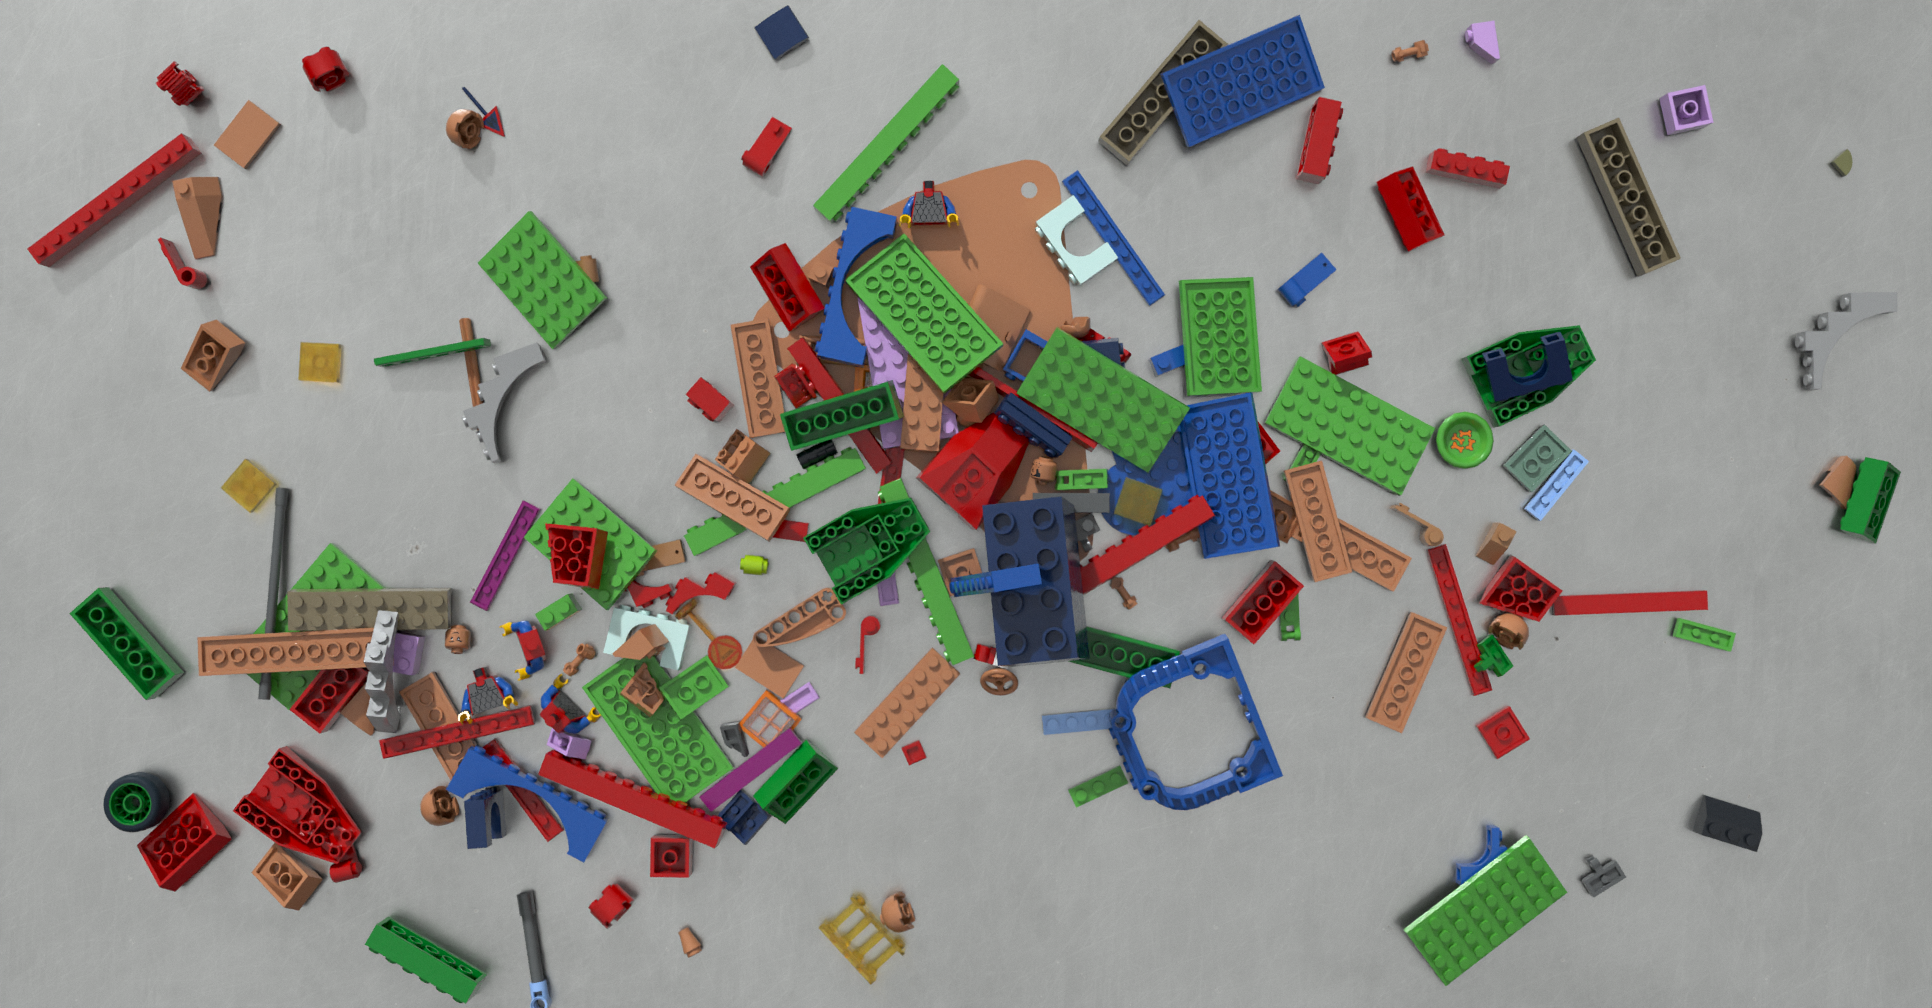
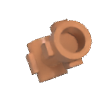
M1425 40L1413 43L1414 47L1408 49L1395 48V50L1391 51L1392 59L1394 62L1398 61L1399 63L1404 61V57L1416 54L1417 58L1427 56V51H1429L1428 44L1425 43Z
M1195 528L1165 546L1166 549L1172 552L1179 549V544L1190 539L1193 542L1197 541L1200 538L1198 529Z
M1114 577L1110 581V587L1117 589L1124 600L1123 606L1127 607L1128 610L1138 604L1136 602L1137 599L1135 596L1131 597L1124 588L1123 578Z
M582 643L578 645L576 649L577 657L572 662L564 665L563 671L568 676L572 677L579 671L577 667L585 658L588 660L594 658L596 652L589 644L585 645Z

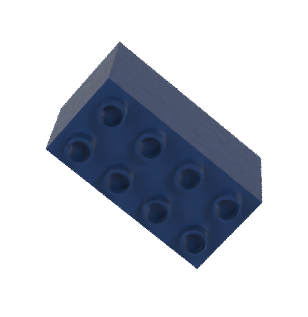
M1062 496L982 505L988 571L1039 564L1042 584L991 593L998 666L1016 667L1090 659L1074 505Z

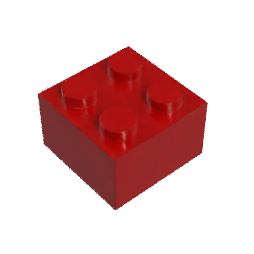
M702 377L685 394L689 397L687 401L698 410L699 408L704 410L702 414L712 422L714 420L720 422L734 407L733 403Z
M683 835L652 836L650 877L689 878L692 875L693 839Z

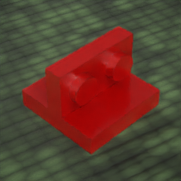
M1359 332L1322 342L1323 350L1328 356L1330 372L1335 375L1369 365L1368 359L1372 358V351Z

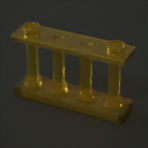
M853 893L850 896V900L853 903L834 921L828 922L825 919L820 923L819 929L871 985L877 980V969L897 951L903 956L906 949L904 948V942L899 937L895 938L865 906L866 901L860 895L856 896ZM859 909L866 917L846 936H841L837 932V927ZM872 923L879 931L859 950H854L850 946L851 941ZM885 937L892 946L872 964L869 963L867 965L863 960L864 955Z

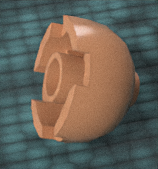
M457 110L447 120L446 134L455 145L461 148L472 149L481 140V137L478 136L481 128L484 129L483 118L479 113L472 110Z
M1504 613L1494 619L1488 628V633H1493L1500 645L1509 649L1518 647L1521 650L1528 640L1529 627L1522 616Z
M438 786L423 796L420 810L423 818L429 824L443 826L455 821V816L459 814V805L456 797L451 798L446 787Z
M902 892L886 898L880 914L882 924L886 925L893 932L898 933L913 929L914 925L912 922L915 921L912 906L910 903L906 904L903 899L905 894Z

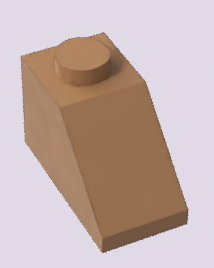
M1494 522L1476 557L1494 565L1508 549L1517 531L1500 522Z

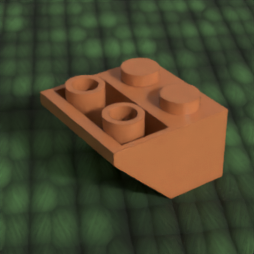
M736 429L722 450L719 451L715 461L733 475L749 484L770 455V452Z

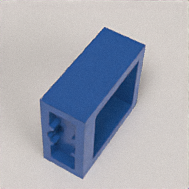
M1027 329L1003 368V371L1006 372L1004 376L1013 381L1018 379L1022 383L1026 377L1010 369L1024 342L1028 341L1042 350L1048 342Z

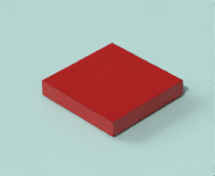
M1510 706L1505 707L1476 725L1496 759L1501 758L1530 740Z

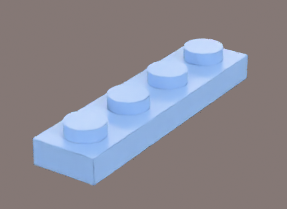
M1573 449L1530 500L1524 510L1538 521H1541L1589 461Z
M1116 708L1042 715L1043 734L1050 735L1111 728L1109 714ZM1117 718L1115 722L1120 723V719Z

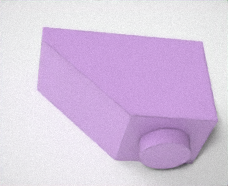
M1495 21L1471 24L1465 31L1466 42H1469V48L1489 63H1496L1500 59Z
M553 728L547 742L549 747L563 755L586 759L591 740L581 735L568 732L557 733Z

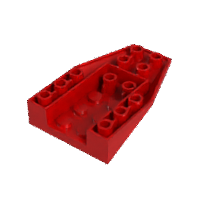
M992 413L985 417L982 423H974L953 435L916 479L951 507L972 530H977L984 521L982 505L997 504L1011 487L1029 445V439L1024 435L1016 434L1012 426L1001 423L998 420V416Z
M288 746L279 748L268 762L270 767L251 793L243 796L233 812L279 846L339 864L362 832L327 782Z

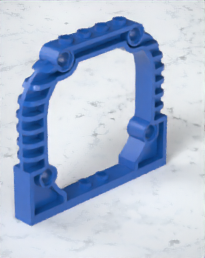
M1226 634L1183 650V654L1152 665L1132 675L1119 692L1116 700V709L1112 710L1109 714V721L1112 727L1108 729L1112 738H1117L1119 744L1115 746L1119 755H1124L1126 761L1123 762L1126 772H1131L1133 776L1130 779L1133 789H1138L1143 799H1154L1160 805L1172 810L1186 811L1199 808L1237 791L1243 793L1283 776ZM1197 665H1204L1200 671L1195 670ZM1209 674L1219 675L1226 679L1234 677L1241 693L1238 695L1240 703L1247 708L1245 716L1249 723H1253L1259 739L1251 742L1243 758L1233 759L1229 765L1230 770L1189 787L1177 789L1164 786L1158 774L1146 770L1132 736L1136 727L1133 708L1140 698L1150 691L1189 675H1193L1196 679L1200 680L1207 678ZM1119 717L1124 718V721L1121 723L1115 722ZM1245 767L1242 772H1236L1238 768ZM1147 785L1152 786L1148 791L1143 790Z

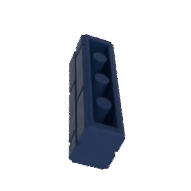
M1011 392L1004 397L994 413L998 416V420L1001 423L1012 426L1016 434L1024 435L1029 439L1030 444L1041 447L1048 457L1057 458L1061 456L1072 439V436Z

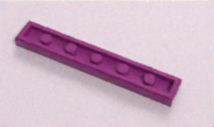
M524 500L522 501L470 603L485 611H489L525 541L524 536L531 529L541 511L540 508Z
M791 727L700 795L699 798L712 812L802 743Z

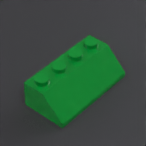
M1865 457L1864 462L1859 467L1860 474L1858 479L1853 484L1852 497L1847 501L1846 514L1840 521V530L1848 535L1876 544L1901 471L1887 461Z
M805 740L753 797L763 810L786 824L838 768L817 747Z

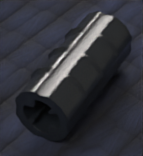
M831 439L813 445L806 450L804 449V451L796 454L802 468L806 469L837 454L838 451Z

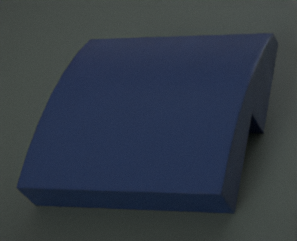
M788 5L754 27L775 60L781 58L789 50L797 48L809 38Z
M742 789L718 814L724 822H727L725 829L732 832L744 845L749 843L771 817L768 812L763 810Z

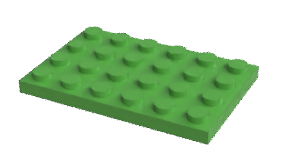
M528 211L478 262L480 267L552 349H556L607 299L532 211Z
M1253 277L1180 280L1179 293L1187 396L1262 392Z
M573 478L524 536L529 543L550 560L552 557L551 549L548 547L549 534L545 523L598 528L607 531L608 535L599 589L581 588L605 610H609L657 552L654 547Z

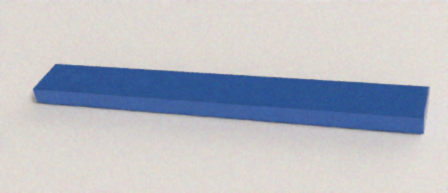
M1077 170L1062 181L1063 185L1070 195H1074L1083 207L1085 216L1103 242H1108L1118 256V263L1148 306L1164 297L1165 294L1080 172Z

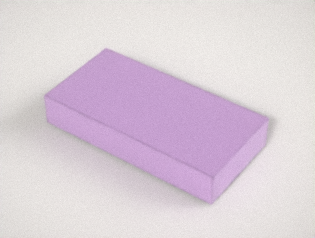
M894 572L891 577L877 584L880 606L899 604Z
M809 681L780 701L794 713H797L820 697Z

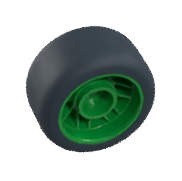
M136 772L118 778L108 787L103 802L104 812L107 819L116 828L125 832H140L157 825L165 817L169 809L170 797L167 787L157 776L146 772Z

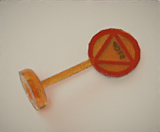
M695 598L691 599L674 617L681 620L688 615L712 641L709 644L708 657L715 667L731 669L736 666L742 656V648L738 640L728 635L715 638L691 612L698 604Z

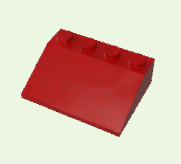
M192 793L150 832L137 847L158 886L176 892L232 838L222 822L195 793Z

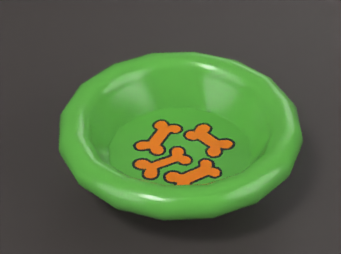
M1460 412L1454 413L1444 420L1438 429L1436 442L1440 455L1447 463L1453 467L1468 469L1477 467L1487 459L1492 452L1494 439L1492 429L1486 420L1474 413Z

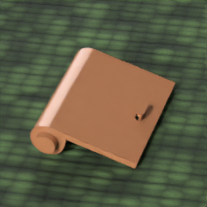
M978 284L969 306L1003 343V347L983 363L1002 372L1030 309L986 286Z

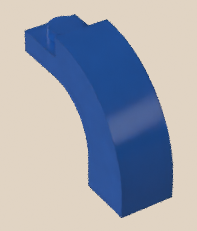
M1487 825L1486 851L1478 861L1473 863H1456V883L1462 885L1507 850L1506 846L1500 844L1502 842V831L1499 827Z

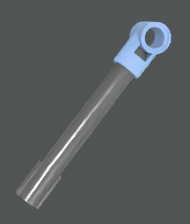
M533 892L517 894L519 914L522 916L531 982L529 983L532 999L530 1008H541L537 1004L538 999L544 1001V1008H549L552 1004V999L548 993L547 980L543 976L534 916L536 912Z

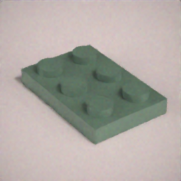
M1544 424L1512 455L1503 467L1529 492H1533L1572 450Z

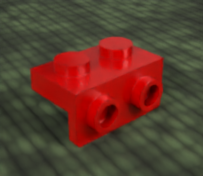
M792 363L776 374L774 378L794 408H798L809 399L817 398L814 393L817 390L811 382H807L805 379L806 373L801 366L797 367Z

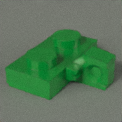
M1493 634L1488 635L1477 644L1482 653L1479 656L1481 660L1474 665L1478 673L1488 669L1489 671L1493 670L1496 676L1500 677L1513 667V664Z

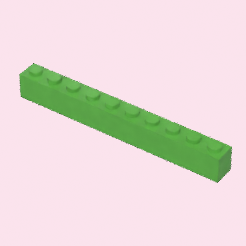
M942 64L814 203V209L831 224L833 221H839L844 214V209L846 207L850 208L857 200L855 197L859 193L863 194L870 185L868 183L872 179L876 180L881 175V169L893 162L895 159L894 155L898 150L901 152L908 145V139L911 136L914 138L921 130L919 127L924 122L927 124L934 115L932 113L937 108L940 110L947 102L945 99L950 94L954 95L958 91L959 78Z
M848 447L841 451L842 455L836 458L834 455L823 460L824 464L820 466L815 464L806 469L807 473L803 475L797 473L789 478V482L785 484L783 482L777 483L772 486V491L766 493L764 490L762 492L791 508L866 470V467L857 449ZM722 515L717 519L711 517L705 520V525L699 528L697 525L687 530L688 534L684 535L693 555L698 556L748 529Z
M901 478L880 486L881 491H878L881 502L909 498ZM925 537L908 556L910 562L907 565L911 574L915 572L917 580L914 582L918 591L922 590L924 598L921 599L925 609L929 608L932 615L929 616L933 627L937 626L939 633L936 634L940 645L943 643L945 645L946 651L943 652L947 662L951 661L952 665L974 657V654Z

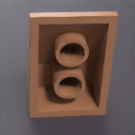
M217 319L201 324L181 369L210 392L238 359L245 342Z
M1270 490L1279 540L1288 543L1298 525L1293 504Z
M277 843L272 845L251 872L284 908L298 911L323 880L309 865Z

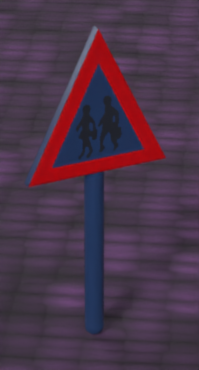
M462 87L466 95L484 114V128L505 137L497 106L487 113L465 87Z

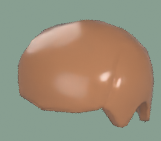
M1074 317L1071 324L1064 321L1063 325H1061V330L1076 339L1083 338L1090 331V318Z

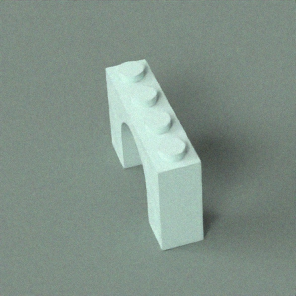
M1073 195L1036 221L1035 231L1041 238L1044 237L1048 242L1046 246L1049 251L1056 253L1059 265L1063 269L1066 268L1070 273L1068 277L1074 285L1077 283L1080 287L1115 262L1118 256L1108 242L1091 254L1080 257L1070 254L1063 247L1061 241L1063 229L1085 211Z
M620 604V607H614L603 653L613 655L612 653L630 638L632 631L638 625L656 624L669 641L664 646L666 649L662 653L660 666L681 670L692 624H687L688 620L676 618L675 621L668 619V615L660 613L654 616L650 615V611L639 609L637 612L631 610V606Z

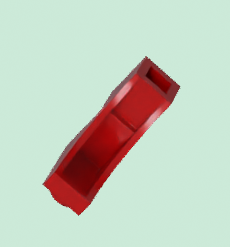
M718 572L708 575L705 581L706 587L689 577H684V579L678 581L675 587L677 589L675 595H671L665 605L668 607L665 611L675 614L686 601L700 595H711L727 600L736 582Z
M633 580L627 587L636 607L642 606L643 609L653 605V600L657 598L663 600L670 597V592L674 591L671 583L660 587H650Z

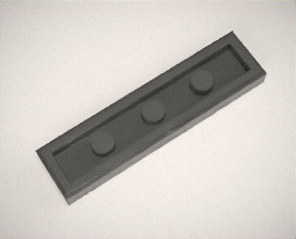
M1033 493V500L1062 496L1074 505L1075 513H1110V493Z

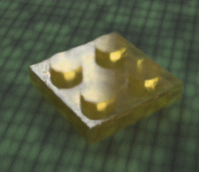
M301 342L298 380L339 383L341 345Z
M244 459L222 485L221 489L249 513H253L277 483L249 459Z
M1126 477L1113 514L1150 526L1162 489Z

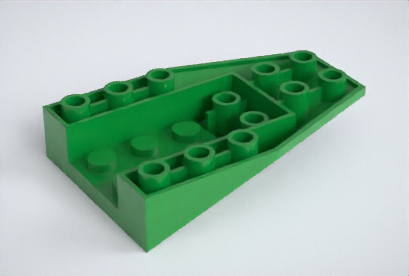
M1580 325L1518 332L1461 360L1491 424L1495 428L1553 402L1596 361V358ZM1560 332L1565 339L1573 381H1569L1564 385H1554L1545 390L1529 392L1524 396H1514L1505 401L1495 402L1490 391L1482 353L1502 348L1507 359L1509 372L1518 377L1530 376L1541 368L1544 361L1540 337Z
M906 498L851 509L803 537L811 553H817L835 585L832 587V590L842 605L891 577L930 533V529L913 499Z

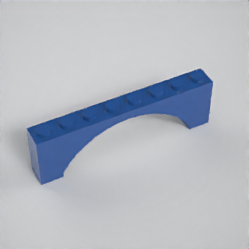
M852 207L851 212L847 211L845 223H848L847 229L842 232L841 241H843L842 249H838L837 260H839L838 267H834L832 275L835 281L834 285L829 287L828 297L831 298L829 304H826L824 308L826 319L825 323H821L819 334H822L821 341L816 343L815 352L818 353L817 356L820 359L864 368L867 346H862L845 321L842 309L843 285L850 268L866 250L885 239L894 238L897 216Z
M1032 564L951 578L949 587L954 597L1039 585L1042 584L1039 564Z
M471 746L446 790L461 798H464L474 790L494 785L518 786L536 793L552 806L561 819L568 839L569 850L567 854L584 863L609 819L605 817L606 814L596 809L594 811L588 808L589 805L579 800L577 802L571 799L572 796L564 791L560 793L554 790L555 787L547 782L543 784L537 781L538 778L530 773L526 775L520 772L521 769L516 765L505 764L501 757L497 755L490 756L485 753L486 750L484 748Z

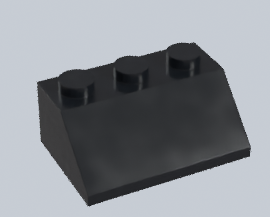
M1703 795L1693 832L1757 852L1763 834L1761 815L1758 811Z

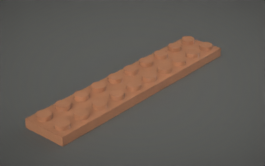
M374 628L197 637L199 676L366 667L363 661L367 645L371 643Z

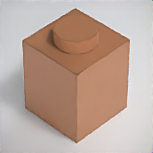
M815 260L808 279L827 288L834 268Z

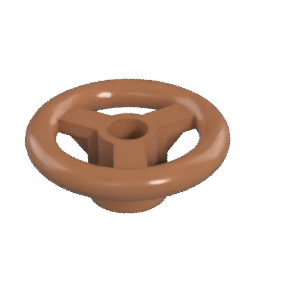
M995 668L983 673L980 678V684L988 693L1002 696L1011 694L1017 689L1018 679L1012 672L1004 668ZM1012 680V686L1004 689L1005 683ZM986 681L993 683L997 686L998 690L988 686Z

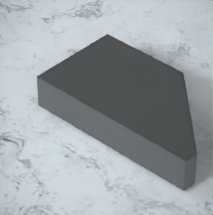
M740 722L722 724L720 730L725 745L731 749L734 748L743 757H747L749 752Z

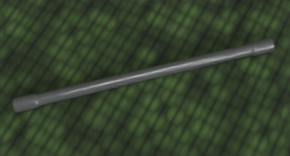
M276 487L265 634L275 633L288 488ZM272 672L261 673L258 699L270 700Z

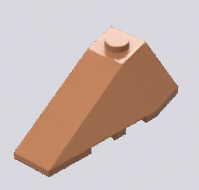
M189 177L172 181L177 205L194 258L201 259L215 256L218 236L217 224L218 220H220L219 209L223 198L219 177Z

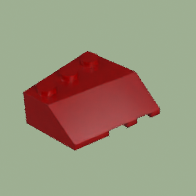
M545 523L549 534L548 547L551 549L552 558L550 563L553 583L599 589L608 532L598 528Z
M1510 555L1487 585L1480 604L1540 622L1563 590L1516 557Z

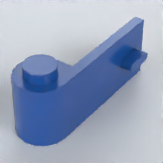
M1320 253L1277 290L1292 307L1294 305L1299 307L1306 301L1304 297L1335 272L1336 268L1323 253Z

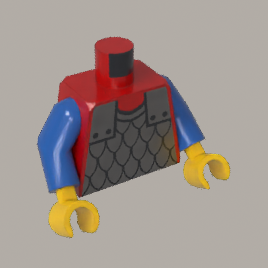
M923 181V192H915V196L909 198L903 208L902 216H900L899 226L901 227L902 223H907L908 228L914 225H948V227H951V222H956L957 226H959V219L950 199L944 196L942 191H934V181Z
M528 621L508 622L499 626V628L505 630L502 636L516 632L527 667L515 670V673L520 674V678L517 679L518 681L528 679L530 675L544 667L546 655L535 626H531Z
M484 667L473 670L476 682L467 685L458 720L463 725L464 719L467 718L470 724L473 721L470 714L473 716L502 705L510 710L511 703L517 706L518 702L514 699L512 686L497 675L487 678Z
M560 674L554 679V685H551L541 697V708L543 710L540 716L545 720L546 725L552 727L557 733L568 732L576 734L587 727L590 721L597 722L601 714L594 715L593 713L597 708L593 707L588 716L585 717L560 690L558 691V688L560 689L568 683V679L564 683L559 680L562 676Z

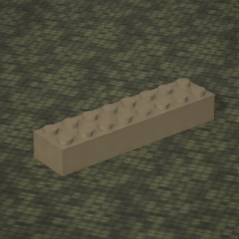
M1198 20L1100 135L1098 142L1125 165H1128L1174 111L1160 74L1227 46L1228 43L1202 21Z
M1620 118L1595 127L1576 137L1637 277L1681 259Z
M451 588L292 589L287 592L288 631L374 628L378 610L399 613L397 630L449 629L451 627Z

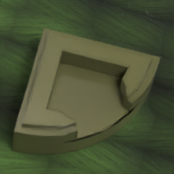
M1846 149L1831 162L1843 177L1852 168V155Z

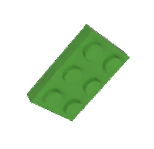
M706 655L658 689L681 720L729 686Z

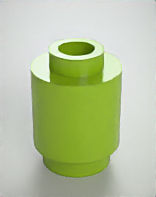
M745 555V558H741L740 570H743V574H767L768 559H765L764 556Z

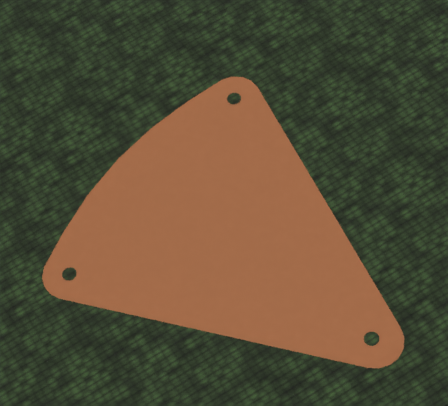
M1025 159L980 170L934 185V191H942L943 195L947 196L954 205L959 219V226H957L956 222H951V227H948V225H914L908 228L907 223H902L900 227L899 221L903 208L909 198L915 196L913 194L878 211L879 213L897 216L894 238L885 239L866 250L854 262L846 276L847 279L902 234H905L968 305L978 284H981L1030 309L1009 354L1008 361L1026 329L1048 341L1056 327L1061 329L1064 321L1071 324L1073 319L1068 270L1066 268L1063 269L1059 265L1056 253L1049 251L1046 246L1048 243L1044 237L1041 238L1035 231L1036 221L1062 204L1057 176L1048 165L1038 160ZM1027 182L1034 183L1037 186V194L1033 198L1024 197L1021 193L1023 184ZM1063 229L1061 233V241L1063 247L1066 249L1065 233ZM841 236L832 241L801 268L807 279L815 260L833 268L838 267L837 253L838 249H842L843 246ZM831 278L827 288L808 279L825 307L830 302L831 297H828L830 285H834L835 279ZM844 282L842 309L845 321L855 338L864 339L858 304L859 297ZM768 300L757 311L753 321L769 318L776 363L784 370L792 363L797 367L799 366L787 348L798 341L800 335L822 336V334H819L821 323H825L826 315H824L823 310L814 318L790 331L787 337L779 338L774 333V327L777 323L783 321L771 301ZM1025 341L1010 369L1026 377L1042 349ZM813 344V346H812V349H813L814 352H815L816 344ZM823 363L844 394L854 392L855 366ZM984 363L978 366L1018 391L1022 384L1018 379L1013 381L1004 376L1006 372L1003 369L1000 372ZM870 372L865 374L866 387L872 386ZM967 375V376L965 377V378L974 379V378L971 377L970 375ZM804 376L807 382H811L807 376ZM998 394L999 400L988 413V415L994 413L997 410L1000 403L1004 399L1003 396ZM957 421L958 432L967 428L958 424ZM880 426L869 428L872 434L882 442ZM951 438L940 439L939 451ZM1073 440L1069 442L1061 456L1053 458L1054 462L1057 463L1056 471L1087 470L1086 449ZM1029 443L1011 487L1004 494V497L1008 502H1017L1020 496L1024 494L1029 495L1033 499V493H1090V490H1055V484H1057L1056 477L1054 481L1048 482L1047 485L1037 484L1036 479L1031 477L1033 461L1039 459V456H1048L1041 447H1036ZM905 450L904 459L922 471L938 452ZM1064 476V484H1069V476ZM1075 513V519L1077 521L1091 513ZM1093 534L1087 537L1091 546L1093 545ZM1078 541L1079 558L1081 561L1088 555L1089 551L1085 553L1081 542Z

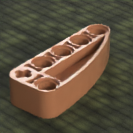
M824 588L756 631L753 636L754 644L759 647L779 646L818 634L842 621L846 615L845 607L843 604H840L832 589ZM826 591L827 593H832L830 602L822 600L823 593ZM808 602L816 604V610L812 613L807 612L805 609V605ZM839 607L842 609L843 615L841 618H834L832 616L834 608ZM792 612H797L800 615V620L797 623H792L789 620V615ZM777 622L782 623L784 626L783 632L779 634L773 631V625ZM760 633L767 635V642L764 644H759L756 640L757 635Z

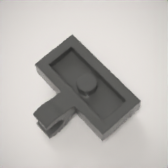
M1091 513L1076 521L1077 538L1081 542L1085 553L1093 549L1087 537L1100 531Z
M1593 855L1586 859L1594 872L1583 878L1582 882L1592 897H1596L1626 878L1616 860L1601 866L1599 860L1594 858Z

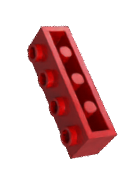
M1438 148L1429 154L1425 173L1500 189L1507 183L1510 166L1504 165L1505 162L1494 160L1490 162L1486 161L1484 157L1475 156L1471 158L1467 157L1465 153L1457 152L1452 154L1448 153L1446 149Z

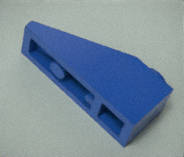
M1183 345L1149 359L1155 377L1185 365Z

